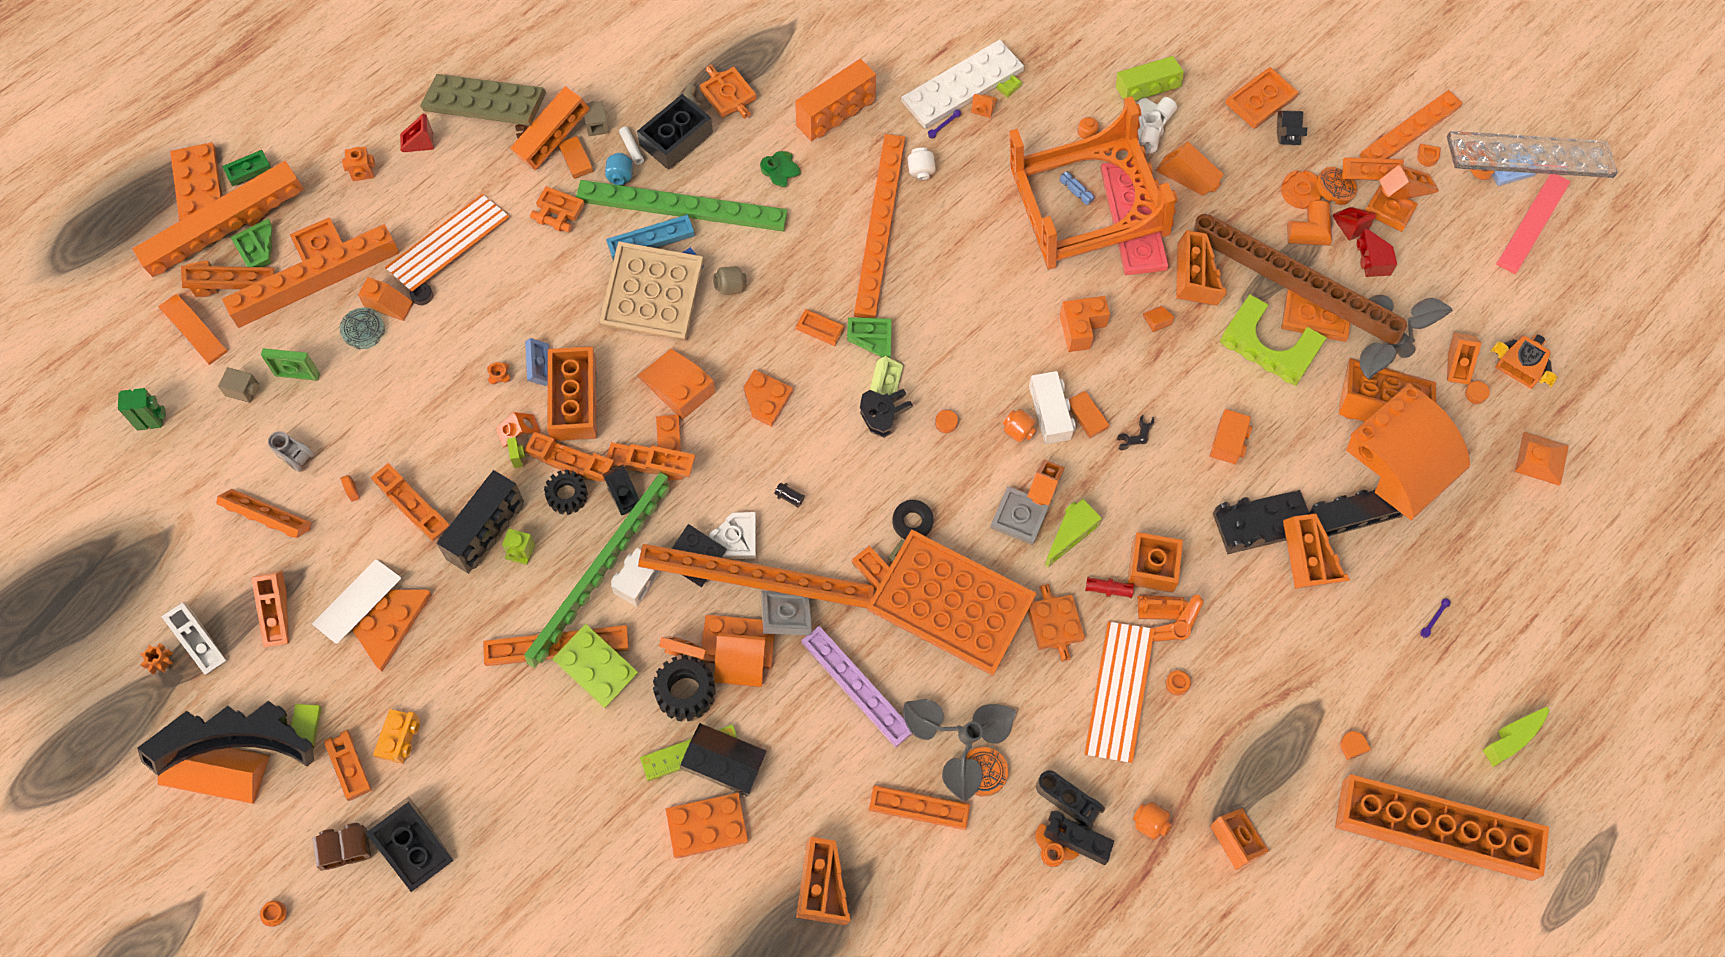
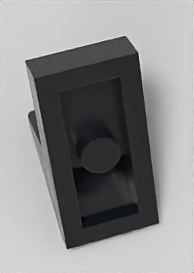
M622 464L602 474L607 484V489L621 516L631 512L639 501L626 468Z

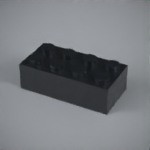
M495 470L490 473L436 543L447 561L468 574L472 569L478 567L483 554L494 546L496 537L500 532H504L507 529L509 520L514 514L519 513L523 507L524 500L517 484Z

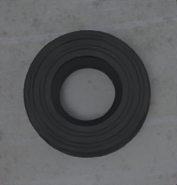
M919 500L902 502L896 507L892 517L895 532L905 540L911 529L926 537L932 530L934 522L933 513L929 506ZM909 513H917L921 517L922 523L916 528H910L904 523V517Z

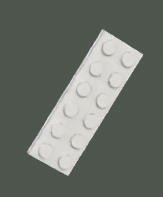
M998 40L901 97V102L923 128L926 129L952 114L956 109H960L972 102L974 94L984 95L996 88L998 83H1004L1010 79V76H1016L1023 72L1024 65L1001 40Z

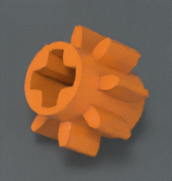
M161 643L157 647L148 645V649L140 654L144 659L140 665L145 669L148 668V671L153 675L156 671L165 673V669L173 664L169 658L173 652L165 649V646Z

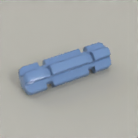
M1068 171L1060 176V182L1065 186L1068 185L1067 188L1078 198H1082L1081 201L1084 204L1089 205L1093 202L1095 196L1090 191H1086L1087 188L1076 178L1073 179V176Z

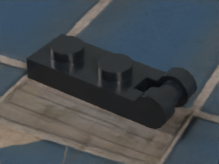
M1059 811L1050 812L1048 819L1050 824L1046 826L1044 831L1046 838L1102 865H1106L1109 862L1114 840L1066 818Z

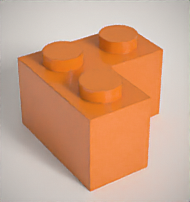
M1105 296L1062 302L1059 315L1068 352L1090 349L1094 337L1092 329L1107 326L1110 312Z

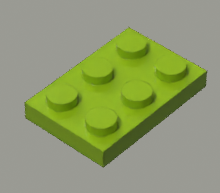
M587 624L552 659L604 708L639 673Z

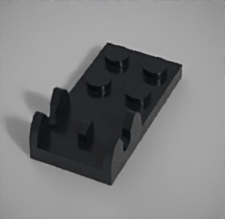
M1301 490L1254 501L1244 497L1233 506H1230L1228 502H1224L1213 511V516L1227 555L1286 541L1283 520L1294 516L1310 515Z

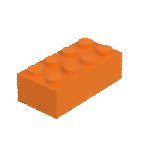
M860 58L795 100L796 126L812 142L816 138L822 137L831 128L839 126L848 117L854 116L863 107L871 105L876 96V73Z
M593 346L548 349L547 430L550 437L554 438L555 441L597 439L596 356Z

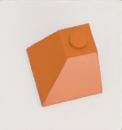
M1524 432L1515 472L1559 486L1562 482L1569 445Z

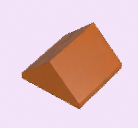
M1243 808L1220 816L1210 825V828L1236 870L1269 852Z

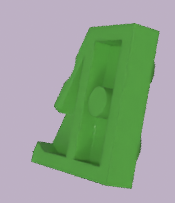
M269 218L230 237L247 267H264L271 263L272 224Z
M848 317L847 341L880 357L887 356L891 358L892 319Z

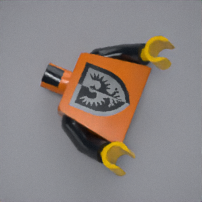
M1534 335L1532 339L1522 336L1519 340L1498 341L1490 350L1499 355L1498 358L1500 360L1495 365V368L1530 389L1538 381L1541 384L1543 382L1547 383L1552 388L1558 378L1552 372V363L1549 360L1551 352L1543 347L1546 340L1541 335Z

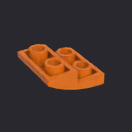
M718 633L714 682L762 687L766 638Z

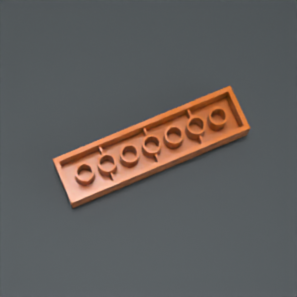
M1350 774L1342 781L1335 824L1337 829L1530 881L1544 876L1549 834L1548 826Z

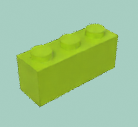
M1174 56L1117 72L1116 89L1123 100L1133 96L1134 101L1182 87L1184 71Z

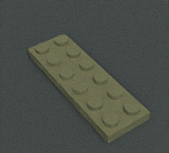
M436 74L420 106L426 112L531 126L546 95V91L543 87Z

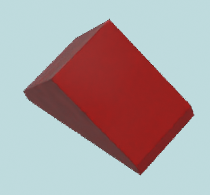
M426 114L419 116L400 134V150L402 152L434 150L433 131Z
M1348 207L1333 214L1334 220L1349 241L1360 237L1364 229H1370L1376 218L1375 213L1354 207Z

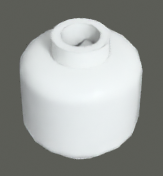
M927 148L913 149L907 157L909 173L911 176L917 177V180H927L936 171L934 155Z

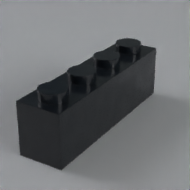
M1362 490L1351 497L1343 495L1328 503L1320 501L1314 504L1309 512L1310 514L1317 515L1328 537L1403 516L1401 512L1378 496L1375 490L1370 492Z

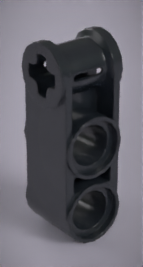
M1047 770L1043 772L1037 780V792L1082 826L1092 830L1094 827L1093 823L1098 815L1105 811V807L1099 801L1089 797L1054 771ZM1042 780H1051L1054 784V788H1045L1043 786ZM1063 794H1071L1074 797V803H1066L1063 799Z

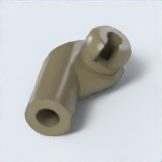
M691 84L687 85L684 96L700 108L701 104L694 97L697 88Z

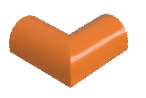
M1320 200L1310 203L1307 207L1308 222H1288V243L1331 245L1330 204L1328 202Z

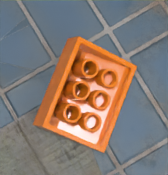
M1350 358L1339 402V415L1347 419L1365 422L1409 383L1437 404L1436 382L1387 368L1379 371L1369 380L1361 370L1360 361Z

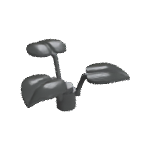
M1375 295L1369 298V300L1391 312L1394 309L1393 301L1386 295ZM1426 298L1418 302L1411 310L1412 317L1408 319L1409 336L1404 334L1399 343L1392 345L1388 342H1385L1383 345L1372 343L1362 351L1360 367L1364 375L1370 380L1376 373L1389 366L1396 358V354L1401 358L1412 356L1416 350L1413 344L1415 342L1413 328L1423 329L1436 323L1453 311L1452 308L1436 298Z
M928 699L906 701L903 714L909 731L915 737L922 740L932 739L935 736L936 730L940 732L958 731L959 740L966 747L961 755V760L953 758L944 765L942 779L946 787L961 801H966L976 793L982 779V770L979 763L974 759L966 760L972 744L981 737L986 742L992 744L1003 742L1011 732L1016 710L998 704L983 705L974 712L973 721L968 722L963 727L960 725L954 727L939 726L944 719L943 711L936 702Z

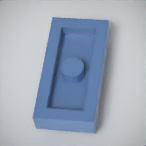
M529 338L525 341L527 381L547 386L549 344Z

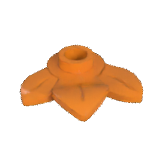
M1039 824L1035 833V839L1041 848V859L1047 866L1057 867L1064 860H1073L1079 856V853L1044 836L1046 826ZM1050 850L1056 853V859L1049 857L1048 853Z

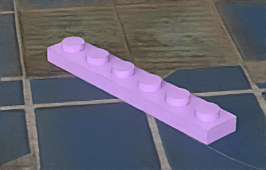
M820 626L801 640V644L895 748L912 735L901 715Z

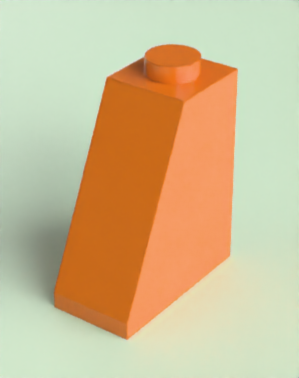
M1188 141L1165 155L1156 168V171L1202 196L1210 191L1212 193L1220 187L1221 183L1219 181L1224 175Z

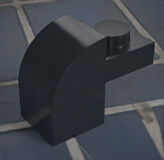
M1278 111L1277 139L1279 144L1301 145V138L1307 136L1308 128L1302 127L1303 111Z

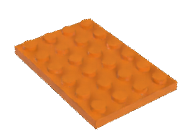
M911 529L868 604L867 611L994 676L1037 593Z

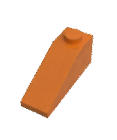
M1398 165L1379 180L1382 185L1381 190L1383 194L1388 198L1397 200L1434 194L1439 191L1430 174L1402 165Z
M283 570L257 574L251 577L263 647L288 644L287 592Z

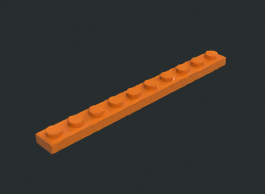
M884 135L854 317L876 318L905 136Z
M648 544L642 545L638 567L862 608H867L874 592V586Z

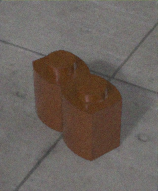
M359 823L347 824L344 826V829L336 832L334 829L323 830L319 832L318 836L313 837L316 867L321 871L372 858L366 827Z

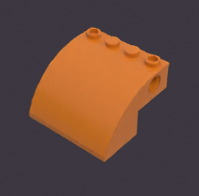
M1410 383L1351 433L1346 449L1348 453L1381 477L1375 493L1411 521L1470 467L1467 446L1454 422L1438 404Z

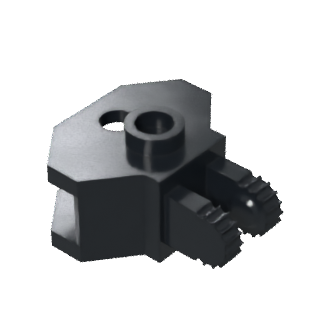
M904 389L888 395V393L882 395L872 390L862 394L860 414L871 433L883 438L891 435L894 420L898 419V415L913 407L911 401L904 402L897 407L893 404L906 395Z

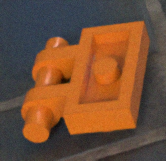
M545 186L536 201L537 207L541 208L540 212L532 210L530 218L537 220V223L541 225L547 224L553 226L557 231L561 232L563 230L569 233L572 225L566 223V220L576 221L585 205L584 200ZM550 212L557 214V219L550 217Z

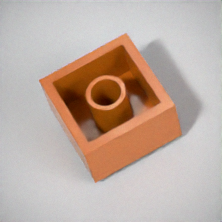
M1136 532L1132 541L1127 583L1134 584L1137 587L1173 593L1179 582L1183 540Z

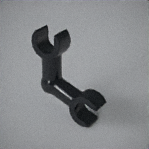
M1144 415L1140 417L1139 426L1141 429L1140 434L1137 436L1119 434L1117 441L1124 440L1127 442L1126 444H1120L1119 450H1127L1130 445L1146 444L1148 442L1149 430L1154 424V417H1152L1149 424L1143 422Z

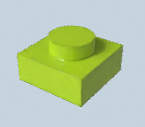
M516 437L507 439L513 467H523L522 458L526 457L523 444L519 445Z

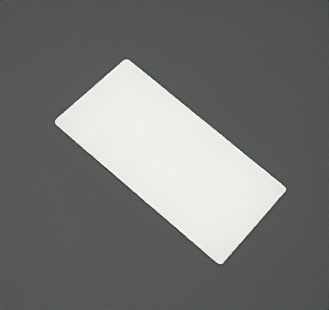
M374 560L312 625L334 643L338 644L391 590L401 577L378 560Z

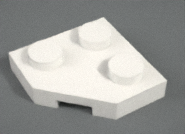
M755 512L731 513L719 528H715L709 534L711 539L727 548L722 558L756 559Z

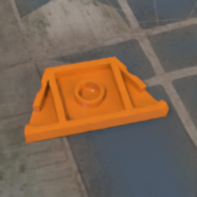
M390 590L352 628V631L380 671L384 670L432 595L430 591Z

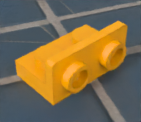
M389 709L373 753L375 758L400 764L404 763L405 758H408L411 753L412 737L414 734H417L420 727V720L415 712L409 711L405 713Z

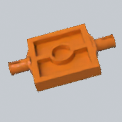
M713 65L707 66L706 72H708L711 78L699 86L700 91L722 118L734 111H738L744 119H746V116L748 118L751 113L745 105L756 100V93L735 67L723 72H717Z
M1043 584L1040 586L1043 599L1033 602L1028 610L1038 650L1046 648L1058 649L1061 662L1068 661L1071 657L1067 646L1072 643L1082 642L1085 639L1072 595L1053 597L1050 585Z

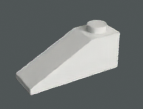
M185 601L161 616L205 675L226 661L200 620Z

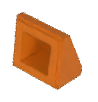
M1163 306L1143 313V317L1152 332L1172 325L1174 316Z

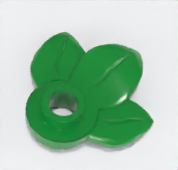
M778 151L773 156H766L760 162L761 172L765 176L770 177L771 182L780 187L787 186V178L797 177L801 174L799 166L791 161L793 155L786 151Z

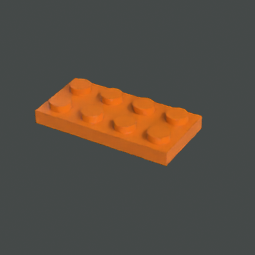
M213 142L170 151L179 221L222 197L216 149Z

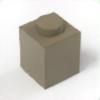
M603 101L586 103L590 108L584 115L588 136L609 133Z
M227 367L218 387L226 397L250 403L253 396L258 392L259 383L253 374Z

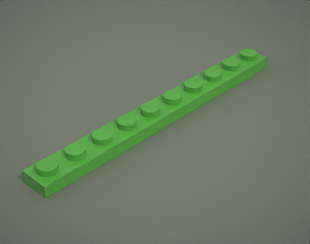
M580 180L576 198L582 199L584 203L678 217L688 215L692 219L784 232L788 214L787 209L586 180Z
M661 472L658 474L524 654L528 665L536 668L539 662L543 663L550 647L553 643L557 644L564 628L567 624L571 625L577 616L576 612L581 606L587 604L591 596L590 593L595 587L598 588L601 585L604 574L608 569L611 570L615 566L621 551H625L629 547L632 536L635 533H639L642 529L643 521L648 515L651 516L654 513L660 498L663 499L668 494L670 489L668 476Z

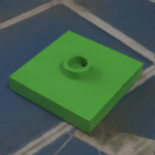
M262 349L261 356L274 376L314 381L319 379L320 373L308 353Z

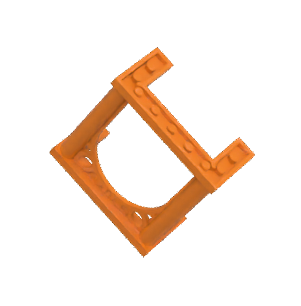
M1133 96L1124 98L1122 113L1109 127L1096 135L1073 143L1024 156V144L1018 128L1009 131L1010 169L1048 270L1056 268V261L1158 232L1161 233L1162 237L1171 235V228L1174 226L1173 215L1176 214L1175 203L1178 201L1175 190H1171L1169 183L1161 184L1159 187L1158 180L1152 176L1151 163L1146 161L1144 146H1140L1138 142L1139 117L1142 113L1140 105L1135 103ZM1112 151L1110 156L1105 155V153ZM1119 151H1127L1128 155L1125 159L1118 160L1116 158V154ZM1083 160H1102L1121 168L1131 179L1135 190V200L1129 213L1122 220L1109 227L1057 241V232L1051 216L1041 217L1026 176ZM1130 161H1131V168L1127 166V163H1129ZM1143 195H1144V196H1145L1144 199H1145L1146 201H1142V200L1140 199V196H1143ZM1144 206L1149 208L1152 213L1144 215L1139 213L1137 208ZM1135 216L1136 219L1134 221H1131V217Z

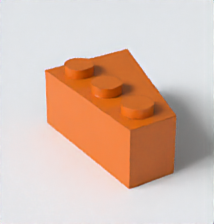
M1186 230L1177 243L1176 298L1218 306L1227 292L1225 287H1222L1219 278L1221 274L1219 269H1216L1213 260L1215 256L1208 235L1205 233Z
M1316 514L1294 516L1283 520L1295 589L1350 581L1348 575L1344 574L1338 562L1340 559L1337 554H1334L1328 542L1329 538Z
M810 837L806 842L796 918L847 925L851 922L835 840Z

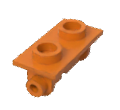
M1137 596L1138 619L1177 620L1188 602L1184 600V597Z

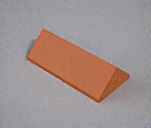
M234 748L209 751L195 755L169 768L158 776V785L254 804L270 756Z

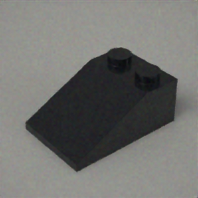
M409 796L366 827L367 836L410 892L414 891L453 861V858L424 815Z

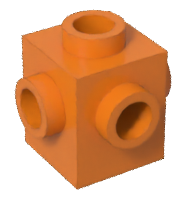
M366 146L345 149V158L342 159L344 171L349 172L352 181L374 178L373 167H375V160L373 154L369 155Z

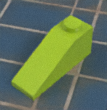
M1084 499L1078 503L1073 502L1066 508V514L1045 562L1047 567L1051 566L1099 527L1102 518Z

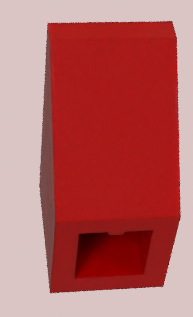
M1364 229L1357 239L1356 246L1357 250L1361 253L1360 264L1361 268L1365 271V276H1391L1397 266L1394 247L1369 229Z

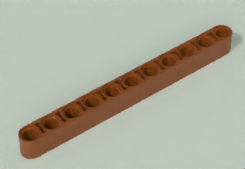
M1201 214L1196 218L1194 231L1207 234L1211 247L1216 251L1389 344H1397L1402 340L1407 322L1401 316L1209 214Z

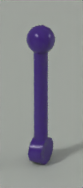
M956 109L953 115L936 129L929 130L928 137L931 139L935 138L938 131L954 118L961 116V111Z
M1445 598L1441 601V607L1428 626L1420 631V635L1423 638H1428L1431 635L1430 630L1444 609L1450 606L1451 602L1449 599Z

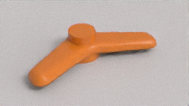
M1198 594L1193 595L1176 622L1152 628L1155 629L1153 642L1176 639L1184 640L1188 638L1204 603L1201 596Z

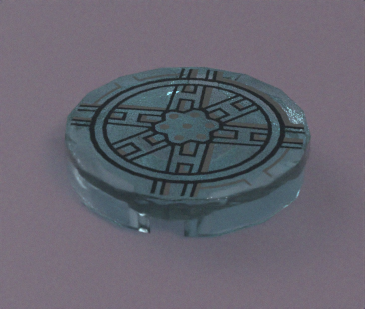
M366 307L356 308L348 312L340 323V334L344 342L356 349H368L376 345L385 333V323L380 314L374 309Z

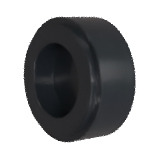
M423 283L414 291L410 290V297L415 304L426 305L433 299V292L428 284Z

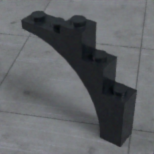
M269 700L248 717H245L241 711H235L229 706H226L207 722H204L200 716H194L190 712L185 711L137 748L141 762L158 776L174 765L195 755L232 747H256L276 751L294 758L305 766H309L315 761L313 744L307 738L302 739L298 736L295 730L290 725H287L286 711L279 705L275 706Z

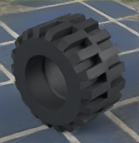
M682 655L680 660H677V656L672 658L671 663L665 661L663 663L664 668H658L656 672L657 677H654L653 692L663 713L666 712L669 718L676 717L677 721L681 722L683 718H686L688 722L693 721V716H696L697 719L702 717L701 712L707 713L709 711V704L713 705L714 695H716L715 683L709 667L706 668V664L702 660L698 662L696 657L692 656L691 660L688 659L687 655ZM684 678L695 680L699 687L693 696L679 699L671 695V688L678 680Z

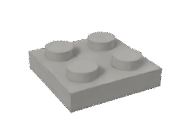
M1007 486L990 528L1033 545L1049 506L1046 504H1036L1027 497V493Z
M762 590L763 634H811L809 598Z

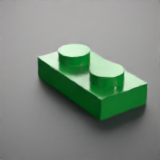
M263 150L222 166L232 186L261 175L271 169Z

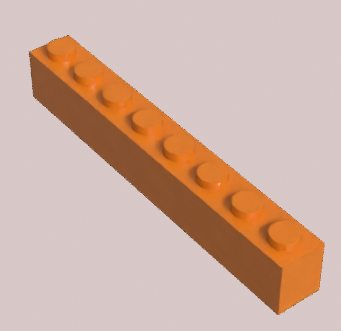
M283 161L135 246L132 250L143 268L154 277L162 274L173 265L184 261L185 258L203 250L204 247L222 239L223 236L241 228L242 225L247 223L246 220L250 218L256 219L268 210L279 206L285 200L296 196L304 188L287 162Z
M383 224L222 298V301L230 317L237 327L240 328L399 254V251L386 225Z

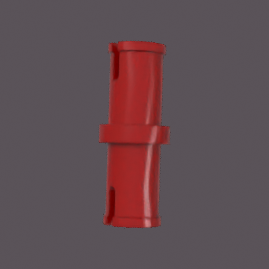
M1087 577L1085 591L1103 593L1107 597L1116 595L1132 599L1134 584L1116 582L1111 578L1103 580Z

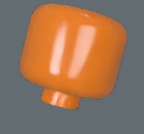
M1092 117L1081 119L1077 131L1078 135L1082 139H1086L1098 134V121Z

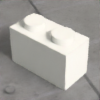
M638 548L635 549L633 554L630 553L624 561L625 566L611 580L613 593L638 607L661 572L659 570L638 567L641 550Z

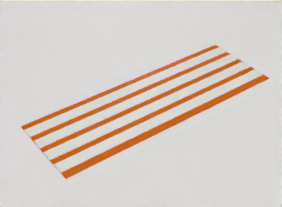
M481 194L385 268L408 289L414 291L504 222L509 216L486 196Z
M1115 622L1107 623L1084 755L1133 763L1155 629Z

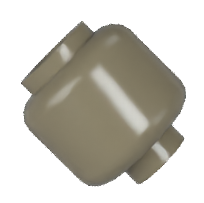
M738 266L720 267L717 273H714L713 283L715 289L722 295L739 294L743 290V286H746L747 278L746 274L742 273Z

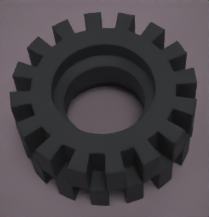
M565 470V474L557 471L558 476L552 474L550 476L552 480L547 479V486H544L546 500L549 506L552 507V510L555 512L558 510L559 514L563 515L564 511H566L567 515H570L571 510H574L576 513L579 511L577 507L583 508V501L587 502L588 499L585 482L574 471L572 474H570L569 470ZM569 485L575 489L574 495L568 499H561L557 495L558 490L563 486Z

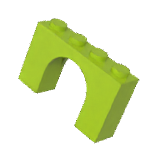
M1249 294L1224 331L1220 343L1227 349L1234 350L1243 355L1246 360L1253 361L1262 366L1267 372H1272L1281 377L1286 383L1297 386L1327 337L1307 327L1298 342L1288 350L1275 351L1265 347L1257 338L1256 326L1264 316L1268 304Z

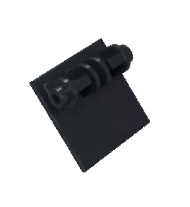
M690 524L686 526L672 547L675 550L722 558L727 548ZM682 575L701 588L707 581V579Z

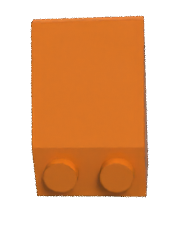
M673 349L668 350L638 375L676 415H679L681 420H684L716 393L714 381L699 366Z

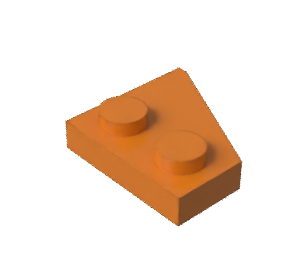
M673 636L661 637L659 647L665 648L664 653L674 656L686 654L704 659L706 649L701 648V646L696 645L694 642Z

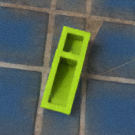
M1547 706L1506 725L1498 731L1502 739L1483 749L1493 767L1513 756L1537 734L1550 711Z

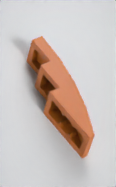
M611 442L606 458L614 460L613 467L615 468L623 464L626 470L650 474H659L661 472L666 476L690 477L696 456L652 445L649 448L635 444L628 446Z

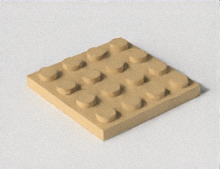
M618 242L599 321L600 326L686 341L703 266V256Z

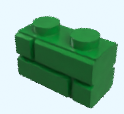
M138 388L133 391L131 389L121 390L118 393V410L137 431L147 430L148 427L155 429L163 426L166 410L163 405L160 406L157 403L155 395L151 396L145 388Z

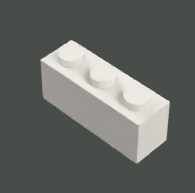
M1057 371L1032 375L1029 388L1044 444L1071 440L1076 426L1074 419L1069 416L1070 403L1063 394L1065 391L1063 379H1059Z

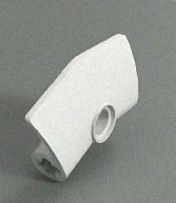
M1146 97L1140 99L1137 103L1140 105L1142 113L1139 117L1138 142L1140 146H1144L1146 154L1156 152L1159 139L1164 133L1163 126L1177 110V104L1168 97L1162 98L1158 104H1155Z

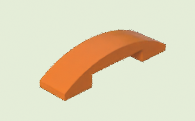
M177 294L158 306L209 365L227 353V350Z
M537 432L533 433L524 449L525 453L564 472L569 470L570 474L574 471L577 473V476L580 475L582 478L595 481H605L602 474L610 471L615 463L614 460L595 453L591 456L558 444L554 438Z
M389 463L370 477L393 504L431 541L438 538L450 526L435 509L433 510Z

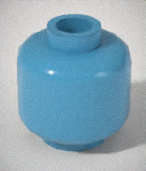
M615 153L609 156L605 165V177L607 180L615 185L628 183L633 174L632 160L623 153Z

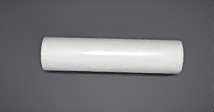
M622 127L619 133L634 164H642L644 158L629 128Z

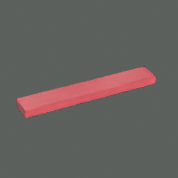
M1553 172L1550 173L1496 265L1513 274L1518 272L1571 181Z

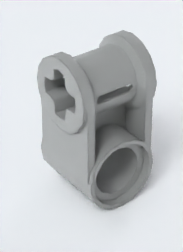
M282 431L274 432L268 438V445L274 454L297 472H300L303 464L315 455L307 446L297 442ZM285 443L284 446L277 448L279 444Z

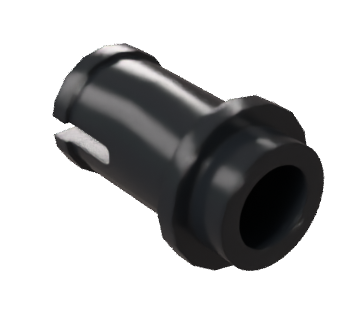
M780 483L774 492L777 499L780 500L782 498L799 508L805 498V495L788 487V483Z

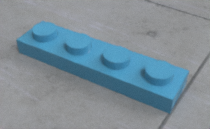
M684 215L607 238L606 242L614 261L618 242L657 248L694 237L695 234L688 215Z

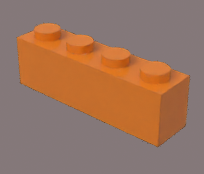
M565 86L510 149L520 160L536 171L590 108L579 95Z

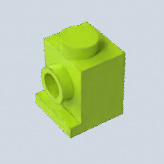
M508 529L502 544L506 552L505 559L528 565L535 547L531 534Z

